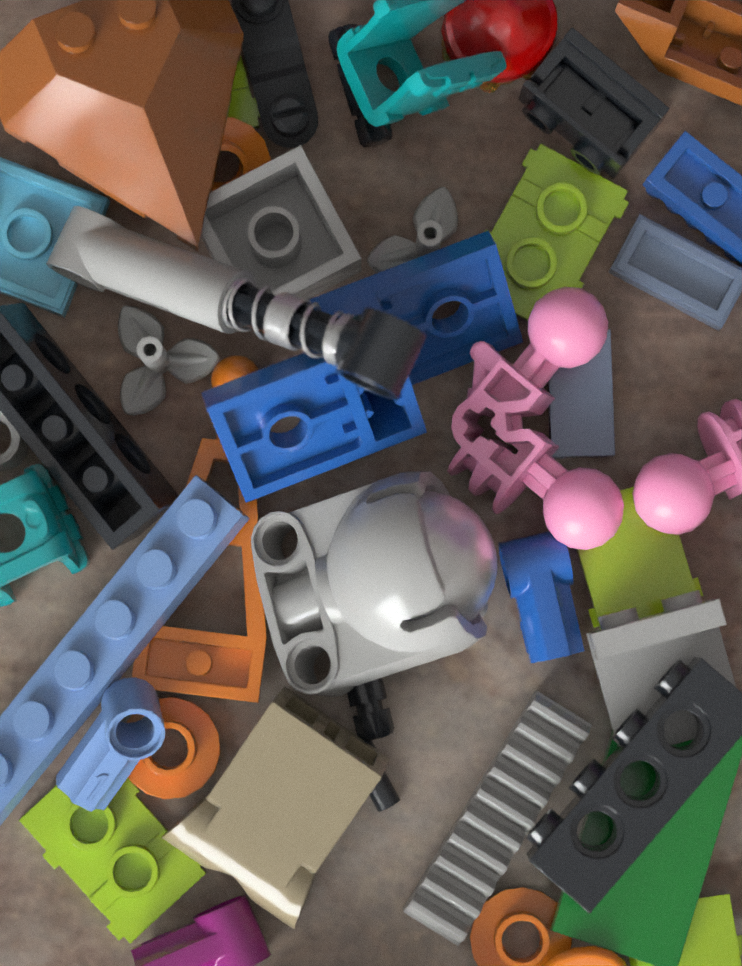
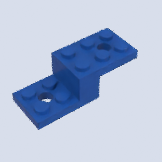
M485 231L309 299L312 304L315 302L319 303L321 311L330 315L342 311L344 315L356 316L362 314L365 308L380 310L408 322L426 335V339L397 400L377 395L349 382L338 375L336 372L337 367L328 364L324 356L312 358L305 352L203 391L201 394L246 503L427 433L412 385L473 362L470 351L476 342L485 341L491 344L497 352L523 342L494 239L489 231ZM450 301L461 302L458 310L450 317L444 319L432 318L435 310L440 305ZM289 416L300 418L299 423L287 432L275 433L270 431L275 422Z

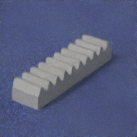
M535 691L404 905L403 912L459 946L466 938L473 921L480 915L485 901L495 890L497 881L506 872L511 858L520 849L525 835L535 824L540 810L549 801L551 792L560 783L565 769L575 758L577 749L589 735L592 724L542 693Z

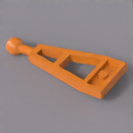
M240 355L228 356L215 366L211 376L212 388L258 371L259 368L247 357ZM217 434L216 440L202 438L186 486L195 475L208 483L215 461L229 463ZM239 485V510L250 519L230 542L229 546L242 547L247 636L162 626L135 659L132 670V678L135 677L147 681L157 691L259 703L267 646L266 615L256 580L251 548L252 532L254 526L259 521L258 499L246 503Z

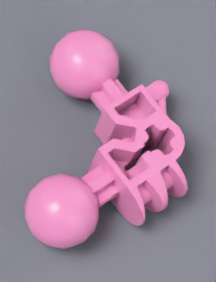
M561 287L549 291L536 301L528 318L530 344L514 364L509 362L491 344L485 341L476 342L471 347L470 354L474 360L472 388H468L467 399L455 410L451 424L454 439L461 448L453 457L447 472L452 476L466 469L471 471L472 475L468 490L474 496L492 489L496 493L492 507L495 514H499L508 508L525 488L529 487L544 500L543 516L548 530L555 539L570 548L588 550L602 546L617 532L623 519L624 510L620 489L609 476L596 469L579 467L568 471L552 457L559 446L541 432L523 429L522 417L542 415L555 399L543 387L560 367L573 368L586 364L600 353L607 339L608 320L605 309L598 299L581 288ZM482 415L492 418L490 424L497 431L495 434L504 442L481 436L483 429L477 422ZM506 443L512 444L517 448V454L512 453L513 449Z
M733 399L725 402L721 407L720 417L711 412H703L698 417L699 437L708 455L707 457L697 461L682 454L669 453L654 457L642 467L635 480L632 495L636 513L648 527L674 535L691 532L705 521L716 495L725 491L730 500L742 494V401Z

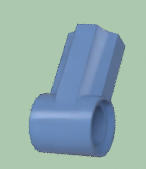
M135 677L123 678L112 683L105 690L101 699L100 714L56 775L57 788L62 790L72 803L90 812L94 809L105 810L138 762L153 755L161 747L165 739V726L159 698L152 685L145 680ZM131 714L144 715L141 720L134 723L121 721L124 717Z

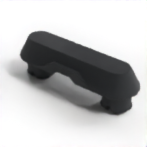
M231 0L232 9L244 33L242 49L262 126L267 137L276 145L285 148H296L306 144L315 135L318 127V112L289 1Z

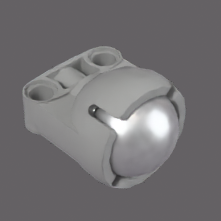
M430 471L399 473L290 513L282 511L270 512L262 517L254 526L251 536L252 555L256 580L272 642L288 683L299 692L326 697L342 696L351 691L354 686L461 652L486 636L487 626L482 617L487 612V601L491 596L497 576L495 544L482 519L465 503L450 496L443 482ZM295 529L298 536V544L293 554L285 559L282 553L283 539L288 532ZM326 651L331 660V668L328 676L319 682L314 674V663L319 654Z

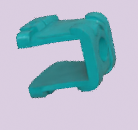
M376 0L373 4L375 14L366 25L351 28L342 35L337 44L339 62L358 106L369 124L378 127L398 122L405 115L418 112L424 116L444 110L449 107L446 98L458 91L462 92L479 87L483 82L492 80L506 69V61L501 51L482 53L423 68L411 38L466 0ZM377 64H383L395 73L399 81V89L396 92L389 90L381 83L377 75Z
M40 464L31 465L23 469L24 475L0 485V515L6 513L14 514L21 519L25 526V539L21 546L12 552H0V607L17 602L9 584L10 582L55 561L62 562L72 574L83 571L90 562L86 549L80 541L84 538L79 529V524L75 516L72 514L68 515L66 512L71 509L66 496L63 494L60 486H54V481L48 469Z

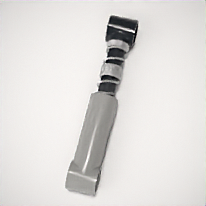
M73 206L46 263L50 269L92 290L104 292L105 289L224 333L232 334L237 331L246 332L254 329L260 339L293 351L303 347L304 352L309 357L318 358L324 356L328 364L337 367L336 372L344 379L367 391L389 399L397 400L426 339V335L415 326L380 310L365 308L362 314L356 316L344 315L342 311L330 315L321 311L319 303L315 302L312 304L310 300L284 291L274 295L271 286L268 285L257 289L256 279L251 272L128 230L110 218L80 206Z

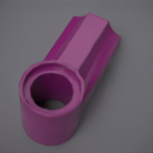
M246 894L234 897L202 911L193 917L194 922L173 931H167L131 949L135 966H254L271 955Z

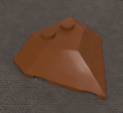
M82 0L32 19L0 51V120L7 133L25 144L28 141L57 159L58 164L141 217H150L174 232L178 240L199 252L204 229L205 212L209 194L212 192L232 99V86L237 63L240 61L244 33L229 0Z

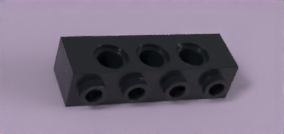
M25 303L0 306V411L112 550L137 538L165 514L179 495Z
M694 657L688 665L681 659H678L666 671L654 687L662 696L645 715L638 709H635L625 719L611 738L619 745L602 765L596 759H592L569 786V789L576 794L573 800L560 815L552 808L548 810L526 837L533 844L526 853L529 862L589 914L742 736V692L702 658ZM676 711H689L695 717L698 726L694 740L683 747L671 746L664 736L665 721ZM635 761L648 762L655 771V783L652 789L642 796L627 795L622 790L620 783L624 768ZM594 811L608 814L613 822V831L610 838L598 846L584 844L577 836V827L580 820L586 814Z

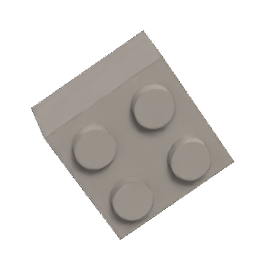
M301 145L209 194L202 240L212 259L251 272L256 279L257 289L268 285L271 286L274 295L285 291L305 299H310L361 272V257Z

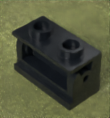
M573 27L537 68L530 78L532 81L526 80L523 83L518 99L525 105L522 109L523 114L534 126L546 134H551L554 130L573 145L570 152L582 166L597 175L603 170L613 179L658 128L670 109Z

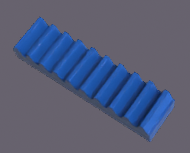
M684 131L646 178L643 186L649 196L662 200L669 212L682 216L688 227L701 231L708 243L721 247L727 258L742 264V175L688 132Z

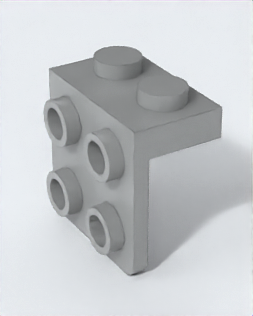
M696 590L661 600L664 609L662 613L639 619L636 607L598 617L601 629L586 633L613 733L616 732L619 726L635 709H638L644 715L662 696L654 689L655 685L678 659H681L688 665L694 657L702 658L736 687L719 628L720 626L727 625L719 599L702 601L700 591ZM680 710L672 713L667 718L664 724V736L670 745L695 738L698 726L693 714L686 710Z

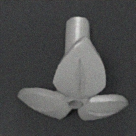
M446 187L434 190L418 205L412 218L417 233L416 243L398 235L382 240L373 248L368 256L367 263L371 269L379 273L441 248L443 241L449 239L457 231L458 213L454 199Z
M122 307L118 320V335L125 352L140 358L145 366L139 367L124 376L120 387V401L125 414L132 416L145 414L156 408L166 397L163 373L168 371L181 382L189 384L207 376L217 365L220 359L218 352L210 344L202 340L184 338L170 350L166 351L163 347L164 326L154 315L138 307Z

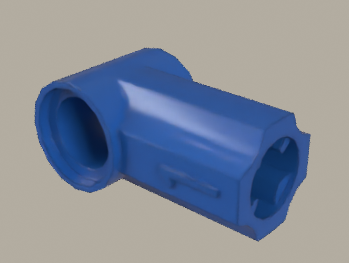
M550 531L499 542L498 550L503 575L510 598H515L520 628L529 662L536 663L584 652L570 589L574 579L567 546L557 541Z

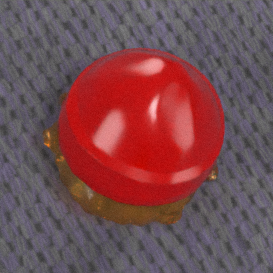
M466 0L444 14L441 29L443 37L441 41L442 58L447 62L482 53L501 51L507 66L495 78L483 82L479 86L483 92L494 93L500 85H508L520 78L531 80V76L545 60L556 40L558 30L557 6L553 0Z

